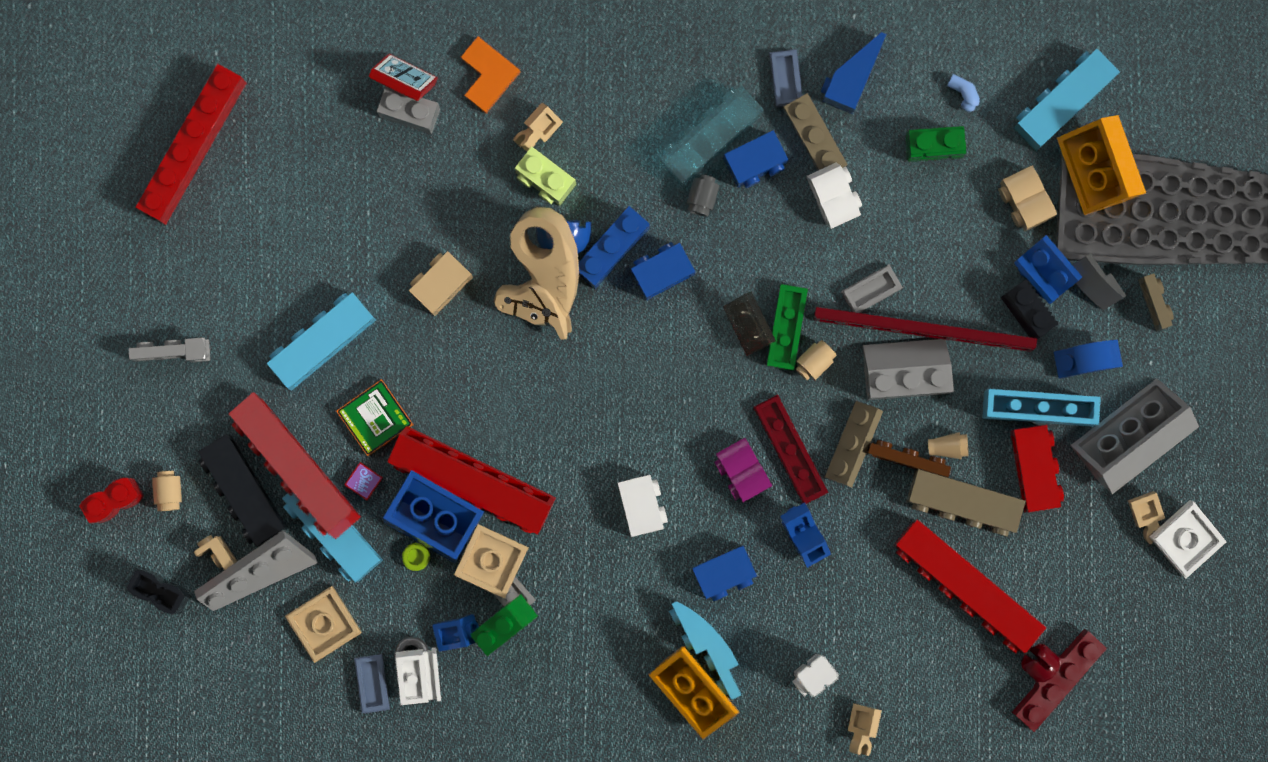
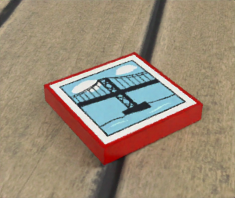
M388 54L377 63L369 74L371 79L415 101H419L435 86L438 77L391 54Z

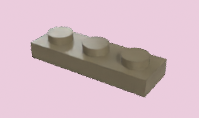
M808 93L782 107L817 170H821L836 162L842 168L847 166L844 157Z
M858 401L855 402L825 478L850 488L853 487L882 416V410Z

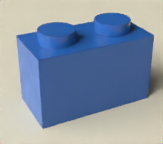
M774 130L724 154L723 157L737 187L744 185L745 188L759 183V177L767 173L770 176H774L785 170L783 165H786L788 162V158Z
M670 242L658 249L659 254L649 258L648 255H645L633 262L635 267L631 268V273L646 301L695 275V270L680 243L673 245Z
M740 546L692 568L705 599L711 597L713 602L727 596V589L737 586L738 590L754 584L752 578L757 577L744 546Z

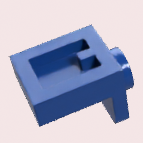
M474 614L458 619L437 622L432 625L439 652L467 647L476 643L470 636L472 632L479 628Z

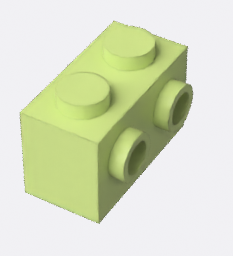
M532 146L515 167L516 174H518L517 179L528 188L532 185L540 191L538 195L549 204L555 202L560 206L576 186V180Z

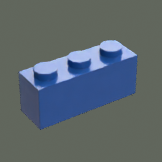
M628 206L578 262L579 276L596 289L650 229V224Z

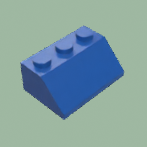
M411 470L384 515L383 522L456 564L470 541L484 511Z

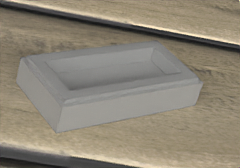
M889 264L844 289L841 293L851 311L860 313L901 290L903 287Z

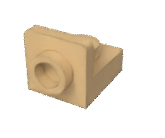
M209 535L197 543L199 548L194 551L196 557H200L212 550L211 558L219 569L223 567L226 570L237 562V559L221 536L213 538L212 535Z

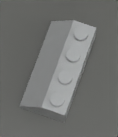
M1155 379L1102 420L1099 425H1096L1075 441L1071 447L1096 480L1111 494H1114L1195 431L1199 425L1190 406L1160 380Z

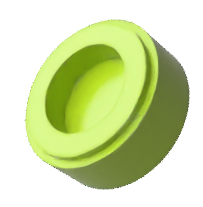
M412 543L404 549L402 561L408 569L419 571L429 564L430 552L422 544Z

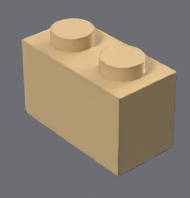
M448 251L444 255L439 253L429 264L432 268L425 275L422 272L419 273L410 283L412 286L409 290L410 293L434 316L473 278L472 274Z

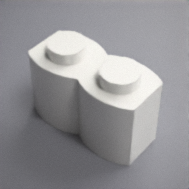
M836 162L807 176L820 212L829 228L832 229L861 215L859 207H862V203L857 192H851L849 183L852 182V178L846 167L842 168Z

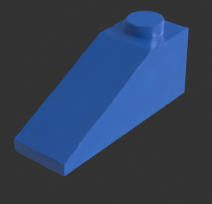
M881 32L837 69L832 79L826 78L821 93L825 94L822 102L853 114L886 37L885 33Z

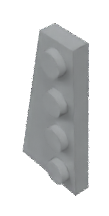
M283 530L195 590V596L198 601L212 611H215L315 565L317 560L312 552Z

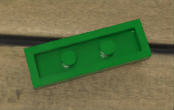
M780 285L766 366L794 371L808 289Z

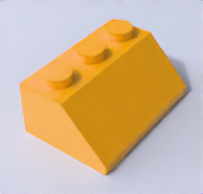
M1119 115L1100 118L1057 137L1084 215L1123 203L1146 193Z
M682 646L649 674L651 679L702 739L739 713L690 653Z

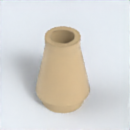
M960 432L935 439H928L929 456L936 455L956 459L969 456L967 434L960 435Z

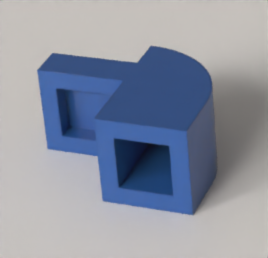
M1118 340L1089 343L1054 351L1059 379L1123 367Z
M805 502L790 508L785 514L780 516L786 533L807 568L831 555L828 545L815 525Z

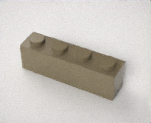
M920 469L915 470L906 502L913 504L911 509L928 513V510L932 509L939 512L938 517L954 521L955 517L966 519L965 525L981 529L982 525L993 527L992 533L1008 537L1009 532L1017 533L1026 502Z

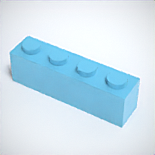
M1098 49L1092 54L1086 51L1075 61L1078 65L1075 70L1070 72L1067 69L1055 80L1059 84L1052 91L1048 88L1036 98L1038 104L1032 110L1026 107L1016 117L1019 122L1014 129L1035 151L1043 146L1120 73Z
M353 292L349 295L344 293L333 303L335 305L333 309L328 313L326 311L319 313L312 320L314 324L306 331L302 328L291 337L292 343L286 348H283V346L277 348L269 356L271 360L267 363L268 366L289 390L292 391L376 321Z
M987 389L984 391L982 419L1093 427L1099 425L1100 397Z
M287 493L282 498L286 503L283 508L293 519L298 516L305 524L301 527L310 539L313 540L316 537L323 545L320 548L322 553L330 561L334 558L341 567L338 571L348 582L351 579L354 582H359L383 561L353 525L337 539H334L329 534L323 536L313 524L317 521L313 515L307 516L296 503L300 500L295 494L290 496Z

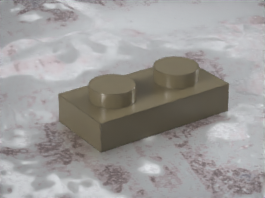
M1154 273L1140 278L1138 281L1156 331L1173 326L1171 322L1174 319L1173 312L1168 304L1165 305L1162 297L1164 287L1159 278L1156 279Z

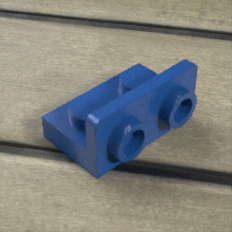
M1047 235L1014 262L1020 274L1030 281L1036 288L1039 296L1049 304L1054 302L1082 278L1080 273Z

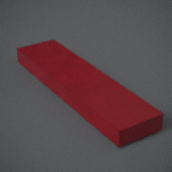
M777 394L754 406L753 409L802 504L804 502L807 504L829 493L779 395Z

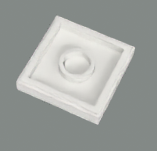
M1191 500L1149 536L1178 573L1185 579L1226 543V540L1195 502Z

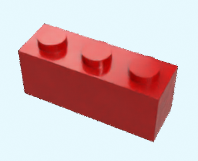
M1047 425L1010 431L1021 500L1026 501L1023 509L1024 513L1061 507L1060 502L1064 501L1062 486L1057 485L1056 474H1059V464L1057 458L1052 456L1051 447L1055 445L1052 430H1048Z

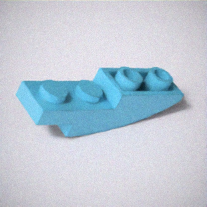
M677 601L671 603L674 609L669 612L676 626L682 624L686 632L681 637L688 651L694 649L695 653L698 654L707 650L708 654L704 658L710 671L716 669L720 680L716 681L719 689L725 696L729 695L731 700L741 696L729 669L739 664L723 638L693 610Z

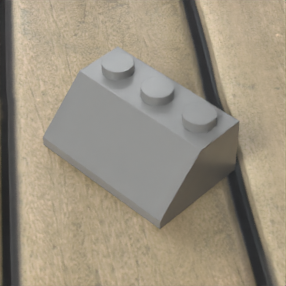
M936 339L863 345L867 400L941 395L954 392L952 365L946 340Z

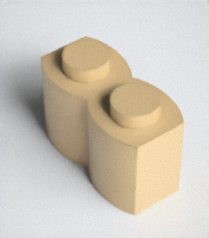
M1033 166L1021 170L1000 182V196L1005 203L1009 202L1014 212L1011 213V216L1018 228L1022 227L1024 231H1027L1057 215L1055 207Z

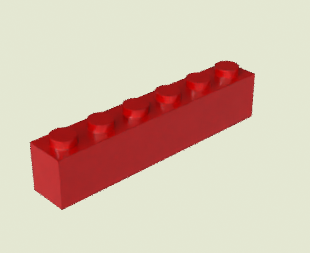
M217 63L136 205L138 210L165 225L167 224L246 85V81L240 75Z
M255 392L251 393L229 413L235 421L232 427L241 437L246 435L250 439L248 443L250 449L258 457L261 454L267 460L264 463L265 467L274 476L279 474L283 479L280 485L290 496L295 494L300 501L296 504L307 516L313 515L317 520L313 524L323 536L329 534L334 539H337L361 518L265 401Z
M408 426L399 434L388 460V463L394 465V468L399 472L410 473L412 470L452 494L467 500L473 506L492 512L497 519L510 521L518 525L522 531L527 533L539 534L556 497Z
M915 519L893 544L898 549L896 554L906 563L913 561L919 566L917 572L929 582L932 578L941 585L938 588L940 592L949 599L957 598L962 603L960 608L972 618L976 614L984 621L981 626L993 636L996 633L1001 635L1005 639L1003 644L1016 654L1018 650L1021 653H1026L1045 631L1046 627L918 519Z

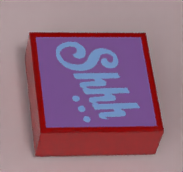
M360 462L344 485L368 501L383 480V477Z

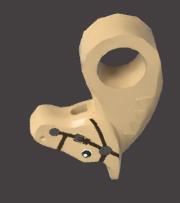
M535 207L523 214L510 234L511 249L527 269L532 279L518 286L511 284L502 285L495 294L494 304L499 311L522 318L534 325L553 326L560 339L564 340L567 339V333L572 332L569 312L576 297L579 281L577 246L570 227L561 214L551 208ZM537 226L548 231L553 239V248L542 249L534 245L528 237V228Z

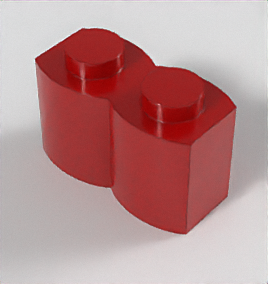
M121 478L109 484L104 492H96L87 496L80 503L79 507L88 523H104L115 517L120 509H128L137 505L143 499L144 494L135 479Z

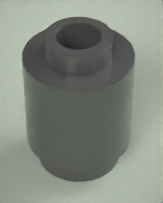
M700 174L699 178H693L686 203L689 205L688 212L708 217L709 212L713 211L720 185L715 183L716 179L714 177Z

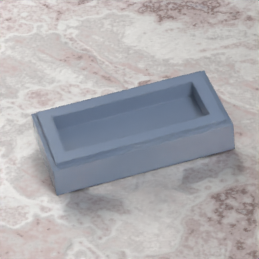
M797 49L769 53L776 108L783 107L802 96Z
M383 654L354 658L362 714L390 710Z

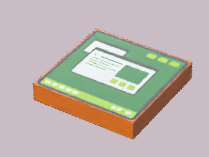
M382 379L336 411L368 457L399 436L406 426L412 427L414 425Z

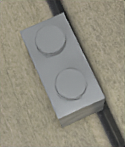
M385 86L377 109L380 118L431 135L440 112L437 102L425 98L415 101Z

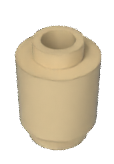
M821 340L817 344L814 343L796 360L798 364L796 371L805 380L811 378L815 381L834 363L833 359L837 355Z
M174 471L157 472V477L152 478L154 505H157V511L179 510V503L182 502L180 476H174Z

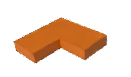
M477 37L461 56L464 62L481 75L467 91L465 97L487 114L521 71L480 37Z

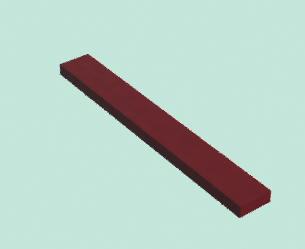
M816 307L814 320L817 322L1032 352L1036 349L1037 338Z

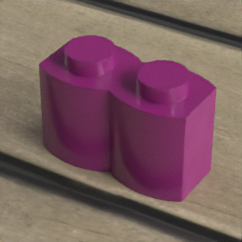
M746 438L716 453L718 460L714 461V464L720 475L726 474L732 483L727 487L735 501L740 498L742 503L772 487L769 478Z

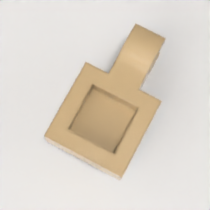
M541 103L524 122L528 129L519 132L513 141L519 147H523L528 151L531 146H535L539 139L546 142L563 122L547 105Z
M853 704L848 731L853 732L854 735L850 743L849 752L859 755H870L872 745L869 737L876 738L882 710Z

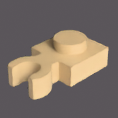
M1154 491L1128 500L1136 526L1138 528L1145 526L1143 537L1149 544L1153 543L1149 536L1160 527L1158 521L1165 519L1158 495Z

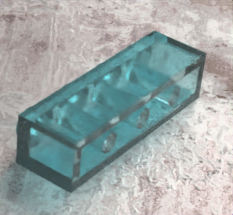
M743 86L737 90L731 88L721 98L724 101L717 108L711 106L701 116L703 118L702 122L696 127L691 124L682 132L681 136L683 138L676 145L671 142L661 151L660 164L681 187L763 115L764 109Z

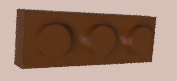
M877 440L876 444L870 443L866 455L947 478L951 471V466L945 465V459L930 456L929 460L918 457V451L903 448L902 452L892 449L893 444Z

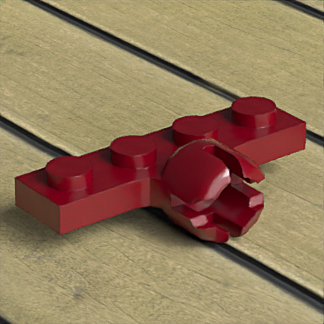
M1083 629L1059 656L1044 644H1037L1031 647L1029 651L1038 659L1036 661L1034 659L1031 660L1025 654L1021 665L1022 669L1034 679L1035 684L1012 713L1030 730L1035 732L1107 648L1086 629Z

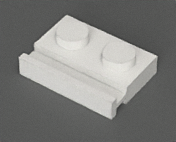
M432 648L429 651L418 649L395 652L401 705L427 703L433 699L441 701L436 648Z

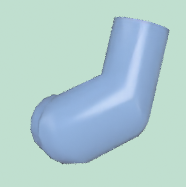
M953 74L947 86L962 94L964 99L961 104L962 109L967 112L974 111L980 102L975 86L971 82Z

